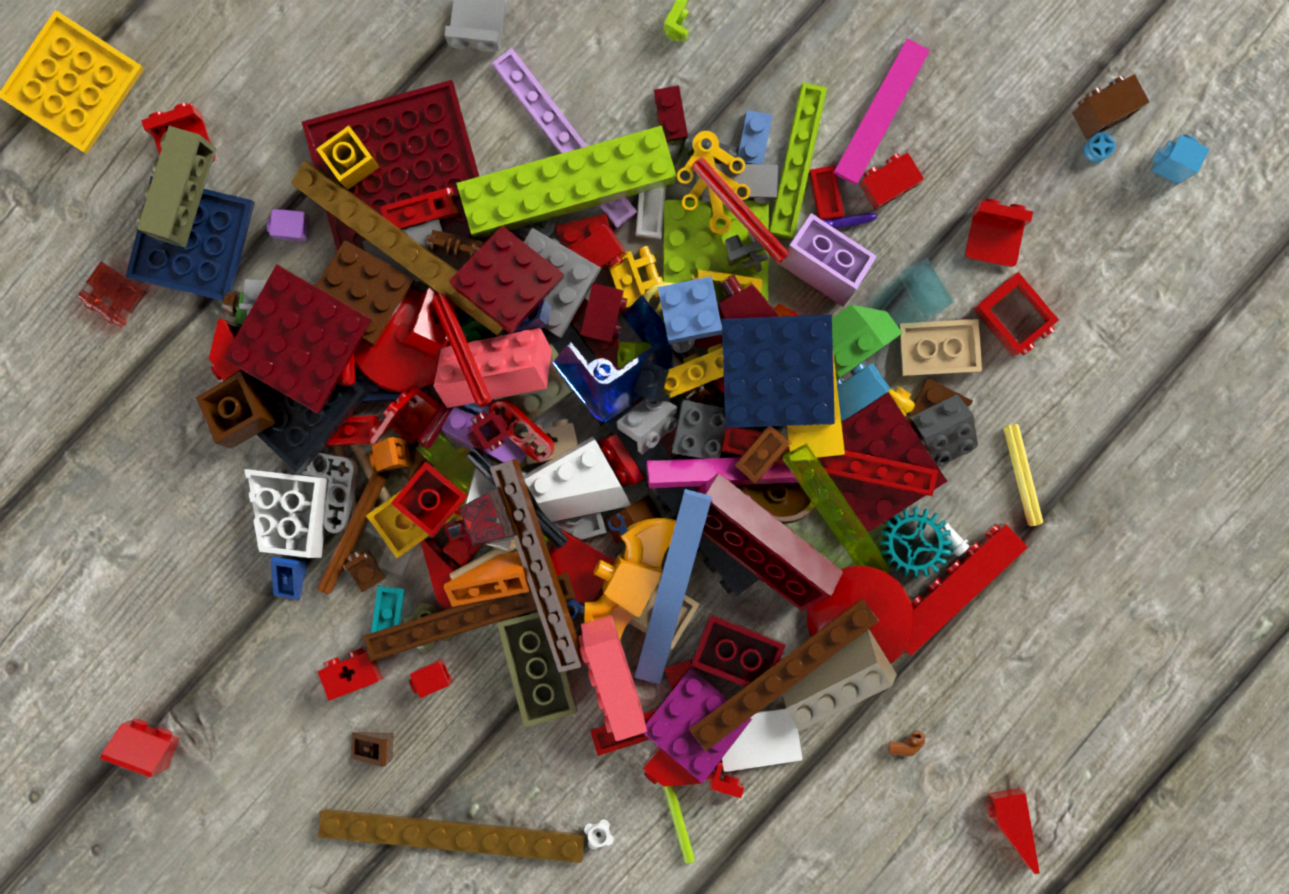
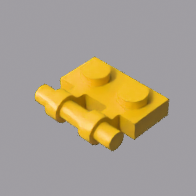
M648 246L638 249L641 256L640 259L634 260L631 251H629L623 257L624 261L619 266L613 269L609 267L616 289L624 290L623 298H628L626 309L639 305L645 291L656 284L664 283L656 270L655 263L657 262L655 256L651 255ZM640 268H645L649 278L648 281L643 283L637 270ZM659 292L654 294L656 299L660 298Z

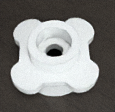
M602 819L596 824H586L584 832L588 834L589 848L597 849L598 847L609 846L613 843L614 838L610 835V823L607 820ZM597 832L601 833L600 837L596 835Z

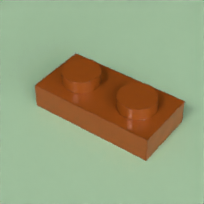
M769 426L735 466L751 481L758 483L792 442L774 426Z

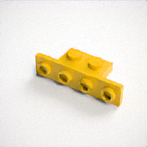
M722 343L707 349L708 354L701 357L698 354L691 355L683 359L684 364L669 369L663 392L672 398L723 377Z

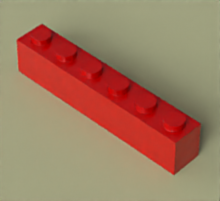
M995 523L984 532L986 537L979 543L977 541L973 542L965 551L966 555L960 561L956 559L946 567L947 573L940 579L938 577L934 578L926 586L928 590L921 597L916 595L911 599L914 610V631L910 643L905 650L907 654L912 656L1028 548L1007 524L1000 523L997 525Z

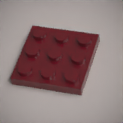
M501 226L449 280V286L508 333L512 334L564 279V274L505 227Z

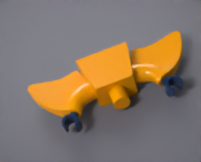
M616 514L621 520L620 527H615L609 520V528L621 533L620 537L626 544L625 554H619L613 565L599 560L593 574L605 579L602 586L604 594L597 601L584 602V605H580L574 599L568 600L566 602L567 607H573L575 612L569 611L571 619L575 618L578 613H584V620L587 623L612 615L621 640L626 625L634 616L640 617L662 576L661 564L664 554L670 546L676 520L665 518L647 519L637 522L628 528L625 526V518L620 514Z

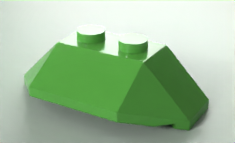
M850 305L832 318L836 380L902 334L888 312Z

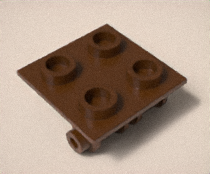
M432 230L431 236L428 235L426 240L428 250L457 271L484 245V241Z

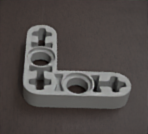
M319 452L302 474L329 479L323 525L328 532H343L351 518L358 465L350 457ZM318 457L323 458L326 463V467L322 472H318L314 467V462ZM282 460L283 467H284L287 471L295 473V472ZM334 465H345V467L349 468V473L332 469ZM338 488H343L346 492V499L342 503L338 502L335 498V491ZM333 506L344 507V510L338 511V509H333ZM337 517L341 520V525L336 526V523L332 522V518Z

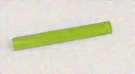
M663 786L685 864L693 863L695 858L674 786Z

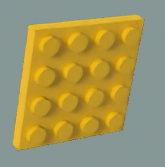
M54 10L0 90V98L77 149L88 154L145 68L57 10Z

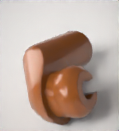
M917 730L912 732L903 742L889 741L888 754L914 756L925 744L924 733Z

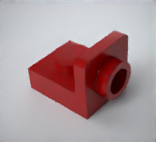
M720 761L706 779L710 781V789L742 798L744 786L742 783H739V778L727 774L724 775V778L720 777L723 763Z

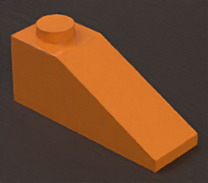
M395 437L387 438L372 445L373 452H369L372 468L376 467V472L410 467L412 464L407 440Z
M518 552L498 555L444 584L445 592L452 607L530 592V586Z

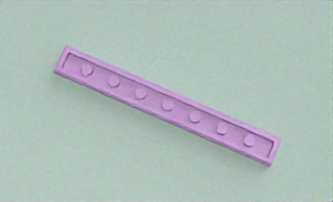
M512 48L491 63L559 154L587 147ZM627 197L599 205L616 229L637 214L636 209Z

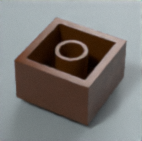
M1135 74L1126 79L1122 75L1112 80L1109 86L1102 90L1099 87L1086 94V97L1078 102L1079 107L1072 114L1086 140H1088L1095 134L1103 132L1132 117L1150 101Z
M244 372L236 373L196 397L215 444L233 449L276 424L258 381L255 380V377Z

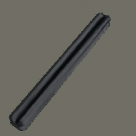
M472 448L467 453L466 458L496 487L490 467L494 466V464L478 448ZM533 504L542 534L556 548H562L567 543L568 537Z

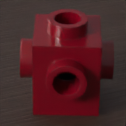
M482 411L470 419L473 424L467 427L470 431L467 437L475 448L480 446L482 450L489 448L490 451H493L505 443L503 438L509 435L506 431L508 426L500 414L496 415L494 412L486 414ZM484 426L490 429V434L487 437L481 433V429Z

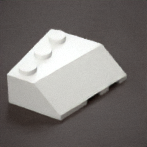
M593 437L523 475L525 483L537 504L551 522L631 505Z
M244 469L245 476L249 481L250 502L253 503L255 514L254 526L259 552L321 558L325 533L323 516L329 479Z

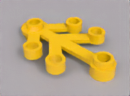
M710 131L698 133L692 143L693 155L685 167L677 172L678 182L681 184L691 182L694 171L692 165L697 159L703 157L736 194L738 188H745L746 196L739 198L742 201L747 199L750 195L749 187L745 184H738L715 167L714 157L729 166V170L733 174H740L744 171V160L739 157L734 158L719 147V140L714 133ZM702 140H709L711 147L704 149L701 146ZM734 161L741 163V170L735 171L732 168ZM687 171L690 175L689 180L683 181L680 178V173ZM701 178L696 182L690 193L683 197L681 204L685 210L691 211L697 207L698 199L707 187V184ZM708 187L713 216L709 221V228L714 234H725L731 227V220L724 214L722 201ZM691 197L694 199L693 207L685 205L686 198ZM718 219L725 221L723 229L717 228L716 221Z

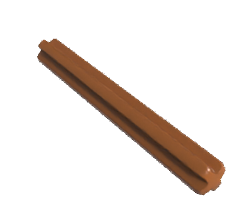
M379 474L371 475L317 586L320 592L325 594L332 593L343 570V565L347 562L346 558L350 556L368 519L366 515L372 511L386 482L383 476Z

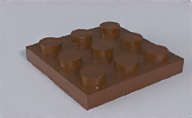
M344 241L315 286L373 319L362 341L375 347L415 283V278L355 245Z

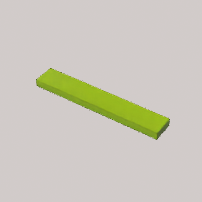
M804 82L801 84L769 231L775 237L793 240L795 237L827 87Z

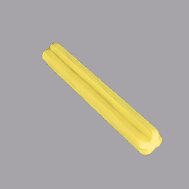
M1018 424L1007 425L1004 427V433L1027 524L1029 526H1037L1043 523L1020 428Z

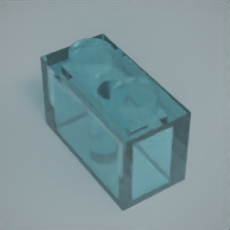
M928 258L909 267L899 275L925 320L954 303Z

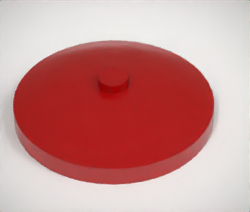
M410 289L375 347L361 340L354 352V361L360 372L373 384L389 391L400 393L406 391L408 393L415 386L422 390L433 385L435 382L441 348L434 355H431L404 342L419 298L424 294V292ZM448 341L446 347L451 346V344H450L449 341Z
M850 566L840 569L843 573L832 596L807 610V626L810 637L862 598L879 620L869 630L889 663L892 664L904 653L914 631V610L906 590L893 576L878 568Z

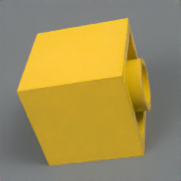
M347 126L316 149L339 182L347 190L379 168L376 161L350 126Z

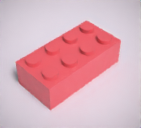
M541 328L468 342L491 399L547 389L552 349ZM451 346L444 349L441 348L434 388L447 408L475 403Z
M612 615L581 624L582 635L578 636L581 645L580 651L583 661L587 663L589 669L588 675L592 687L595 686L600 710L603 709L607 732H613L616 741L647 732L642 705Z

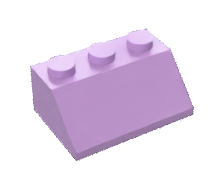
M811 213L787 248L788 257L778 264L844 307L857 290L877 256Z

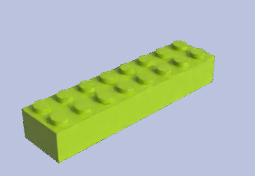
M662 126L462 181L457 183V187L472 237L477 240L494 235L501 226L509 231L675 184L677 175Z

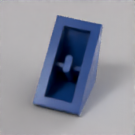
M282 555L271 558L274 596L300 600L307 565L306 559Z

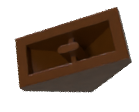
M649 495L616 513L625 518V526L627 528L643 520L662 518ZM615 514L606 519L604 523L615 542L619 543L623 541L620 537L621 533L611 530L608 526L609 520L615 527L621 526V520Z
M352 732L351 759L381 767L386 766L393 759L394 733Z

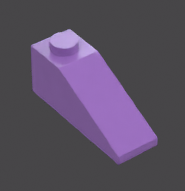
M453 407L441 430L449 441L469 450L474 448L467 437V434L470 433L467 427L473 424L470 419L475 415ZM482 427L481 433L483 436L487 437L490 434L489 427ZM508 436L503 438L505 443L493 451H490L489 448L482 450L480 446L478 447L487 458L500 464L517 458L519 465H521L526 456V453Z

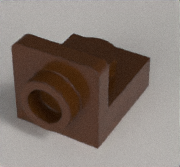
M359 550L346 558L348 563L343 565L344 570L350 572L361 592L368 590L386 578L370 551L362 554Z

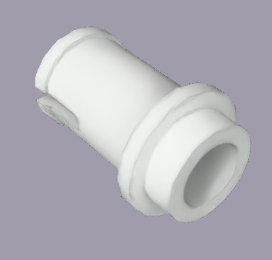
M947 523L941 530L943 532L950 529L951 534L944 536V540L953 541V544L948 547L952 550V555L955 554L959 557L970 547L967 544L968 540H963Z

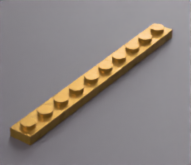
M303 161L291 181L293 186L439 293H444L451 302L497 336L502 335L505 329L449 286V280L458 272L456 269L311 163Z
M322 809L318 838L582 863L585 834Z

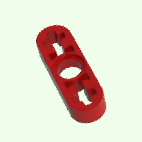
M505 398L496 400L489 407L488 413L494 412L498 415L499 409L504 407L506 411L502 418L506 424L515 416L517 419L510 425L507 424L506 431L509 434L508 437L534 461H546L555 450L552 439L510 400ZM516 424H524L528 429V435L525 437L519 436L515 431ZM535 435L536 438L528 444L527 441ZM544 444L546 448L543 452L539 453L537 451L538 447Z

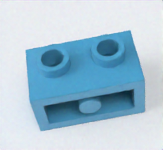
M1179 135L1172 141L1168 140L1163 147L1160 146L1152 157L1154 164L1151 171L1176 184H1180L1198 173L1210 149L1199 144L1198 140L1192 136Z
M862 363L850 371L852 377L845 382L842 377L837 380L842 421L890 390V387L873 363L867 367Z

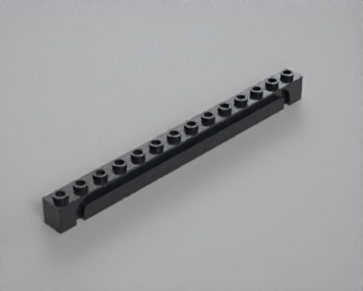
M571 324L567 327L562 338L543 328L542 332L549 345H553L582 387L576 394L584 405L588 403L592 405L595 409L592 415L600 426L606 424L611 430V433L608 435L617 433L633 461L642 471L643 483L650 489L646 469L647 461L673 459L659 441L655 447L649 448L644 454L638 452L637 442L617 428V421L633 409V406ZM694 487L655 488L659 494L655 498L664 510L669 507L675 515L671 519L677 520L684 490L694 491L696 490ZM701 535L697 552L701 550L707 558L703 562L712 574L717 571L723 578L719 583L728 595L733 592L738 596L760 579L705 535Z

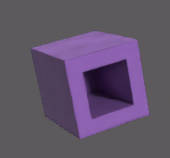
M272 209V215L267 219V231L276 240L307 243L310 217L300 211Z

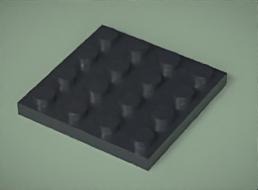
M356 380L355 384L351 386H342L338 381L321 413H316L275 388L258 381L276 424L258 433L257 436L295 473L302 474L367 397L369 392Z

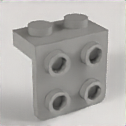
M453 0L450 26H445L444 36L448 45L456 49L473 48L483 52L500 51L505 1Z

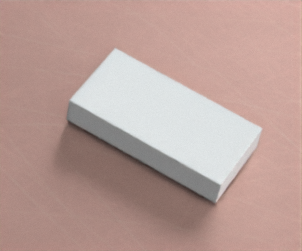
M666 186L639 194L635 237L662 238Z

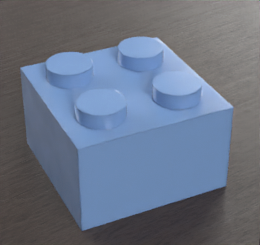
M712 276L658 287L669 345L722 334Z

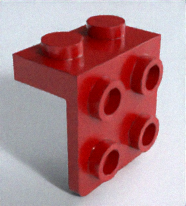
M181 103L174 106L173 110L154 112L149 115V118L141 120L144 130L153 136L159 156L162 150L161 139L163 134L167 133L169 126L199 134L211 143L202 113L193 104Z
M995 199L980 201L973 210L965 249L966 258L1014 267L1018 261L1024 227L1032 221L1033 211L1026 210L1025 206L1019 204H1011L1010 206L1000 205V201Z
M417 386L409 393L403 391L395 403L392 402L383 413L385 416L383 421L379 420L373 427L371 433L374 436L369 442L375 445L392 428L409 443L413 444L440 404Z

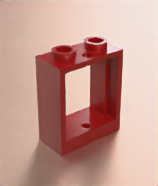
M1019 272L1009 277L972 308L1012 356L1019 353L1022 356L1027 354L1035 347L1033 342L1040 336L1044 339L1055 330L1053 325L1059 321ZM1016 287L1045 320L1041 326L1020 343L1016 341L990 310Z

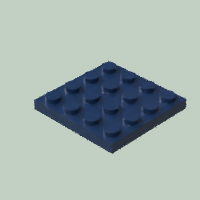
M152 176L150 177L149 184H151L152 182ZM204 189L186 248L154 239L137 229L125 277L135 281L224 301L226 293L233 292L255 202L250 199Z
M832 314L722 319L726 428L835 424Z

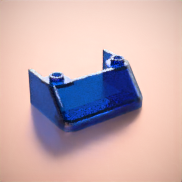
M643 295L622 316L643 342H648L652 346L618 371L610 361L603 358L595 359L588 364L572 342L552 362L594 417L600 421L607 422L612 420L643 397L633 392L642 361H649L666 370L673 368L672 346L668 342L665 323Z

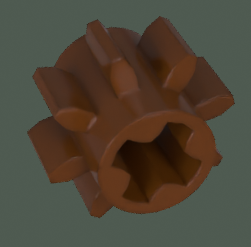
M711 381L684 392L683 396L685 400L710 405L716 397L714 394L716 388Z

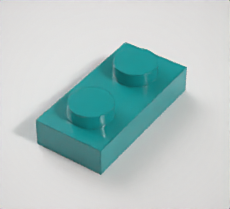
M378 585L371 633L401 624L406 589Z

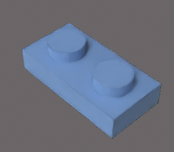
M747 110L738 157L743 159L745 164L763 165L773 115Z

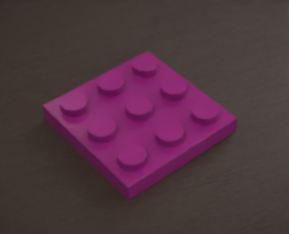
M689 668L645 723L647 732L642 734L698 781L704 783L752 719H748L705 752L689 728L725 702L727 698L692 668Z

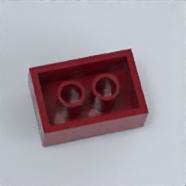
M709 613L692 656L691 666L745 687L781 659L786 644Z

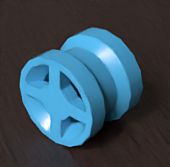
M1105 132L1095 134L1086 141L1083 148L1084 156L1091 162H1102L1113 154L1116 146L1114 138Z

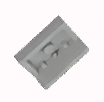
M642 400L617 421V428L635 440L638 452L644 454L649 448L655 447L663 436L676 428L678 421L677 406L669 401H658V404H650Z

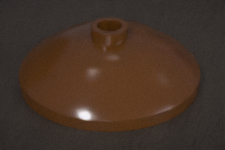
M808 469L807 482L739 485V489L743 493L749 495L753 501L769 511L782 524L794 523L809 515L814 509L819 496L817 478L813 471ZM773 495H777L780 499L774 498Z

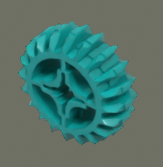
M918 507L913 508V515H909V511L906 508L903 510L904 518L901 519L899 514L893 516L897 521L895 524L887 520L886 525L892 528L891 531L884 529L881 531V534L889 536L888 540H880V545H888L889 548L884 549L881 553L882 555L891 554L892 557L886 561L888 565L894 561L898 563L894 568L895 572H898L901 566L906 568L903 573L904 577H908L910 570H914L915 579L919 578V570H923L925 577H929L928 568L931 567L937 573L939 568L935 563L937 561L942 565L947 563L941 555H951L950 550L944 549V545L950 546L953 544L952 540H944V536L950 535L951 530L942 532L941 527L945 526L946 521L942 520L937 524L935 520L939 516L938 513H934L931 519L928 518V508L924 509L923 515H918ZM919 521L915 532L912 534L896 532L906 522ZM926 523L937 533L939 545L927 541L924 537ZM920 529V537L922 538L920 541H924V545L918 546L915 549L914 555H911L913 548L910 547L912 544H909V538L914 539ZM894 540L900 541V543L907 546L908 556L906 561L896 552ZM920 551L936 553L929 561L922 564H914L916 555Z

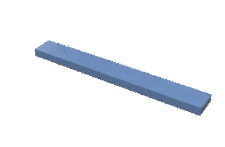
M684 490L635 673V678L656 684L661 683L712 496Z

